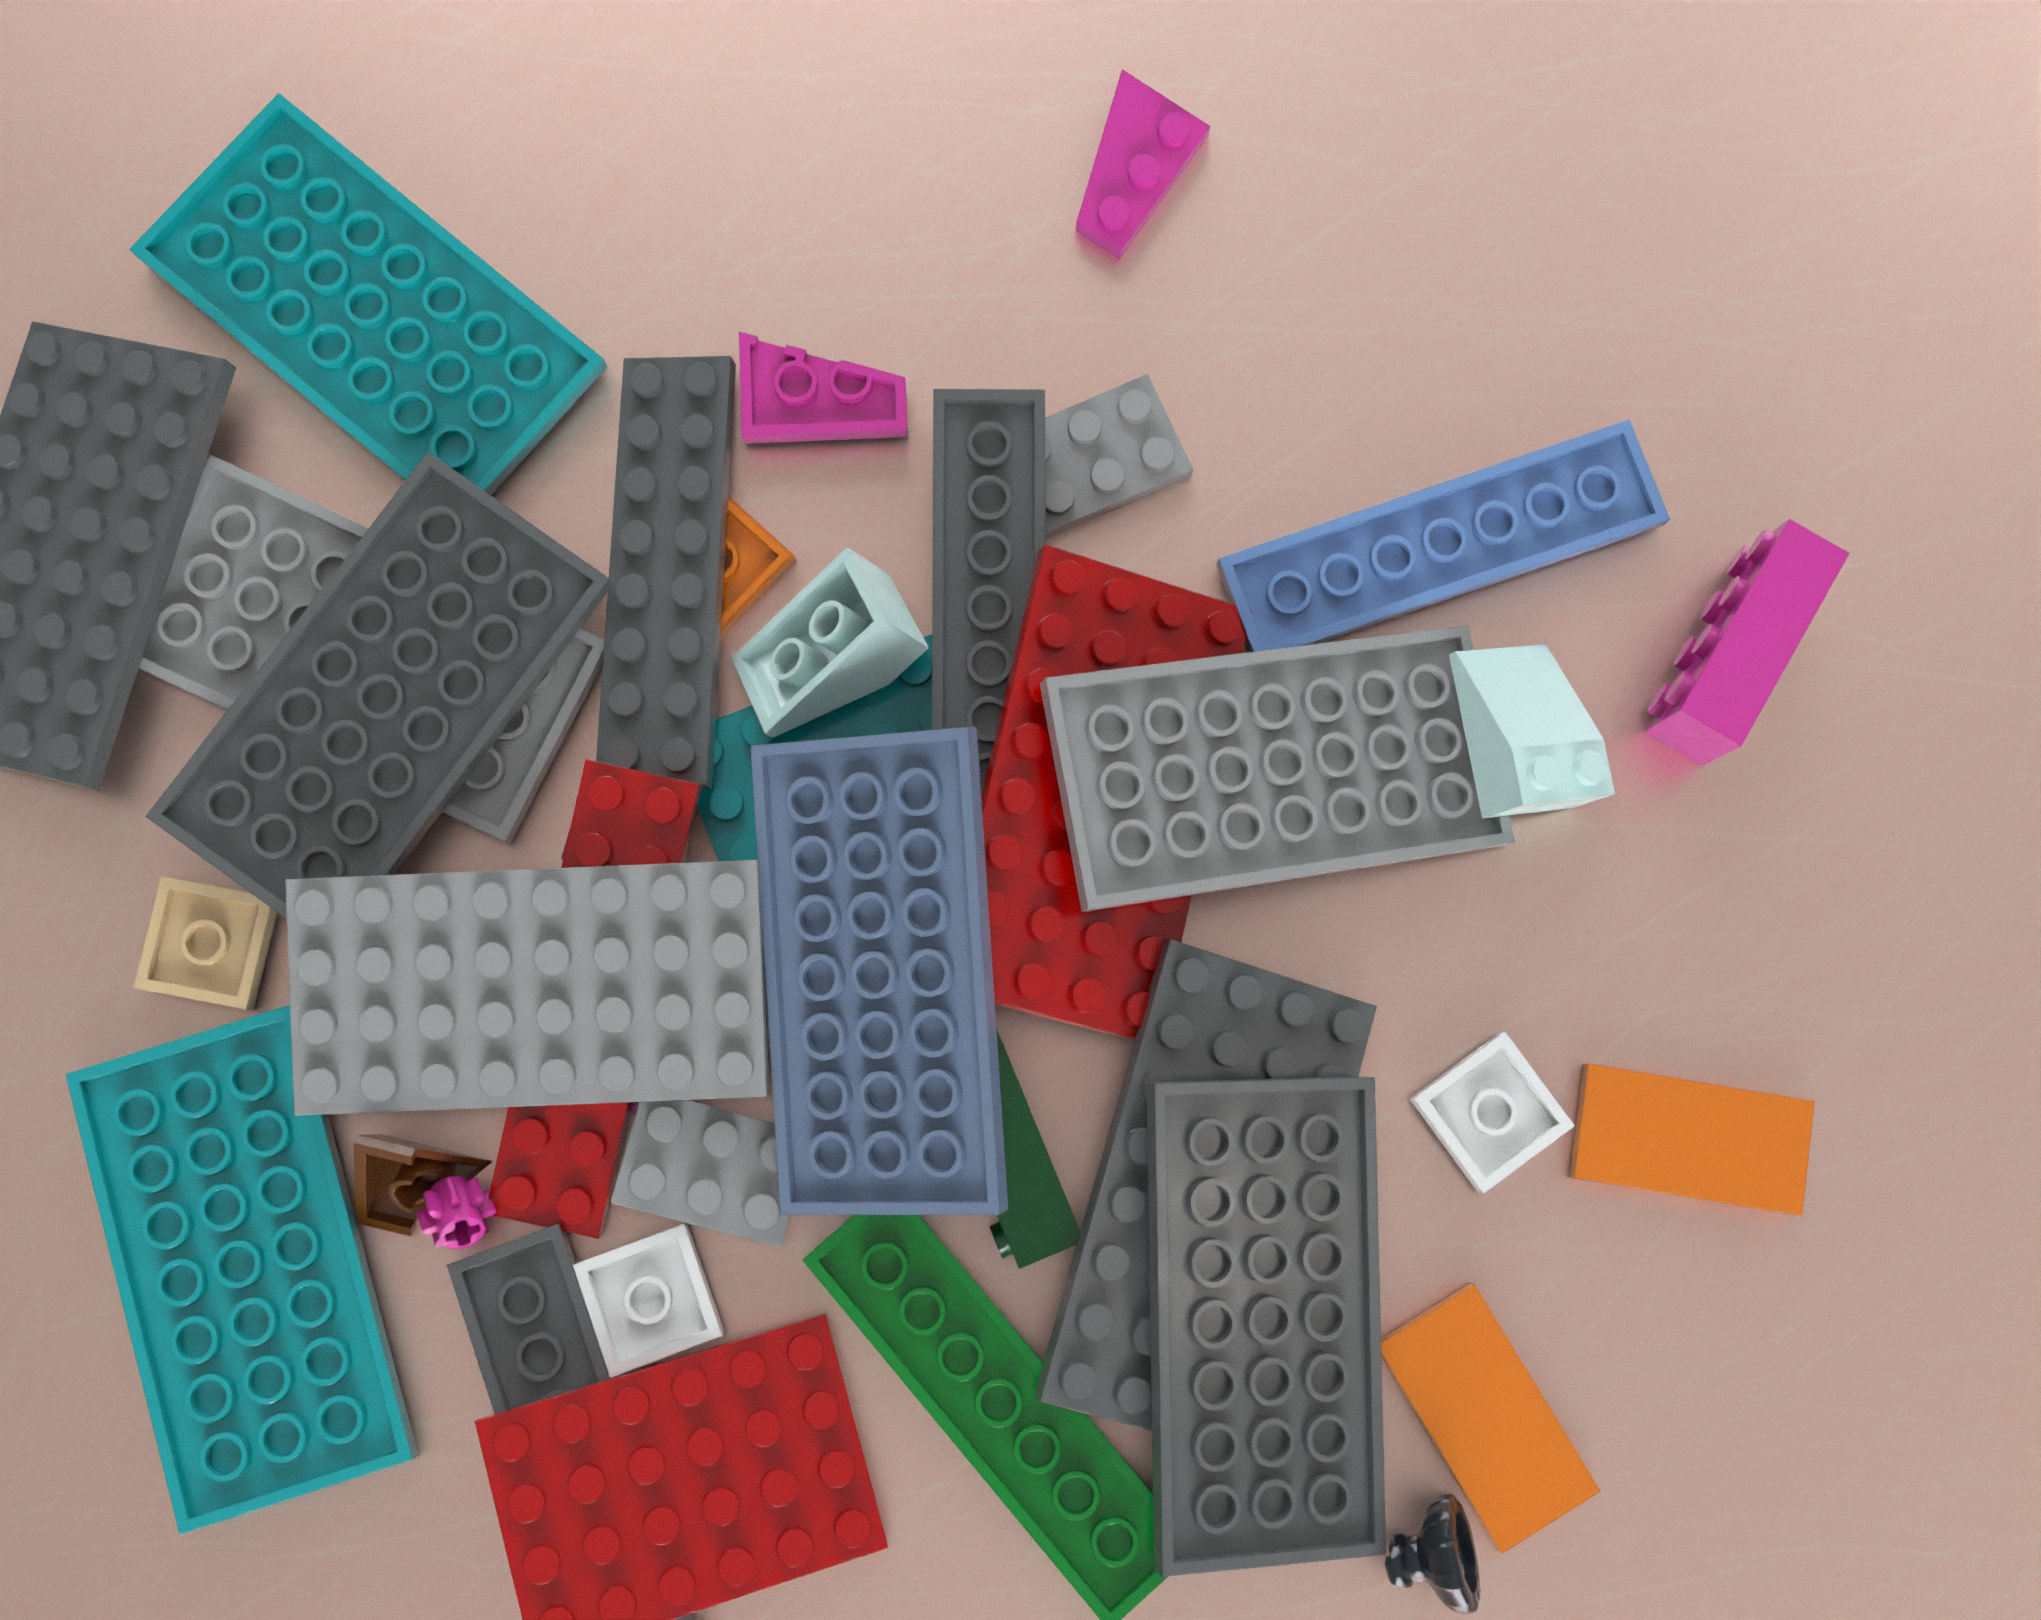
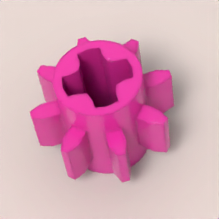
M461 1176L446 1177L436 1182L429 1191L423 1193L427 1207L417 1211V1216L422 1233L432 1234L435 1247L439 1248L444 1245L450 1249L467 1248L478 1242L484 1233L489 1232L486 1217L495 1214L496 1210L493 1201L488 1199L489 1191H481L478 1178L474 1177L468 1180Z

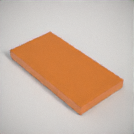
M1589 1063L1583 1064L1569 1177L1802 1216L1815 1101Z
M1469 1283L1381 1338V1357L1494 1546L1501 1554L1601 1492L1475 1284Z

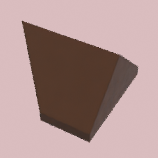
M383 1134L358 1135L354 1141L357 1224L412 1236L415 1228L420 1225L417 1211L427 1207L423 1196L425 1191H429L439 1180L450 1176H461L470 1180L476 1177L493 1161Z

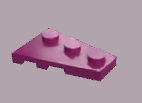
M1122 69L1076 221L1075 231L1120 260L1209 136L1211 126Z
M739 331L741 429L744 444L908 437L905 377L845 360L835 362L809 355L805 349L787 344L785 348L759 341L758 336Z

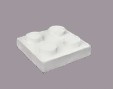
M1500 1032L1410 1098L1473 1187L1481 1194L1486 1193L1575 1126L1506 1032Z
M688 1223L573 1265L610 1378L725 1334Z

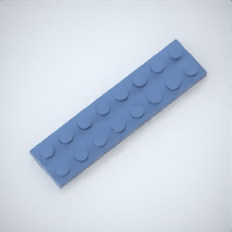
M1626 420L1219 558L1216 565L1231 604L1237 606L1247 635V648L1249 652L1323 643L1661 527L1670 518L1631 422Z

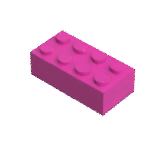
M1790 518L1772 532L1764 529L1750 548L1743 545L1726 570V574L1731 576L1732 579L1724 593L1717 591L1701 613L1700 620L1704 621L1706 625L1698 639L1691 637L1678 653L1673 665L1680 670L1671 686L1666 683L1663 684L1650 702L1647 712L1652 714L1653 717L1644 732L1701 766L1741 747L1850 553Z

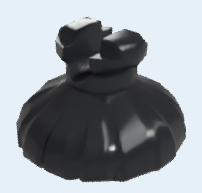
M1453 1494L1441 1495L1432 1500L1427 1507L1419 1534L1407 1537L1404 1533L1393 1535L1394 1539L1389 1543L1390 1556H1387L1385 1560L1386 1572L1390 1583L1398 1585L1399 1589L1411 1588L1413 1583L1428 1582L1439 1599L1449 1609L1461 1614L1476 1612L1479 1605L1481 1588L1479 1584L1478 1559L1471 1527L1463 1506Z

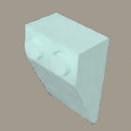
M847 547L731 659L764 733L774 738L889 685L929 647L891 576Z
M1547 645L1455 651L1449 654L1482 818L1574 808L1615 795L1604 739Z

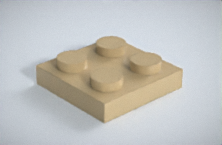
M161 875L133 988L254 1011L277 912L247 891Z

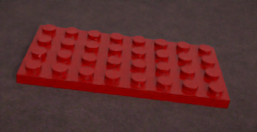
M1044 545L1039 549L981 795L995 1005L1135 1040L1138 1027L1142 1026L1150 995L1148 993L1154 970H1156L1164 939H1172L1182 943L1192 895L1086 912L1081 911L1040 682L1047 677L1243 653L1247 635L1236 605L1053 546Z

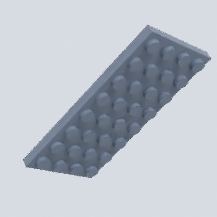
M961 727L751 746L781 1215H1000L1008 1211L977 728Z

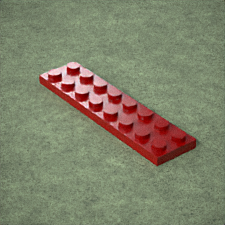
M585 759L561 868L685 863L702 784ZM632 1102L508 1107L488 1199L493 1201L496 1210L493 1216L547 1228L561 1223L562 1229L565 1232L599 1239L604 1232Z

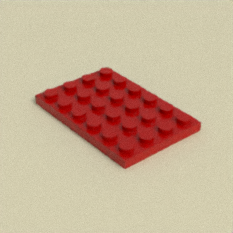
M825 1313L474 1421L522 1620H674L888 1548Z

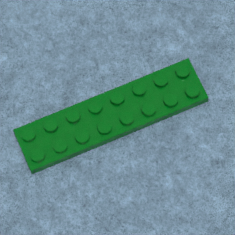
M853 1215L802 1259L1100 1620L1123 1619L1169 1577H1162L1154 1570L1153 1492L1088 1414L1040 1402L1034 1397L1043 1366L1042 1359L921 1215Z

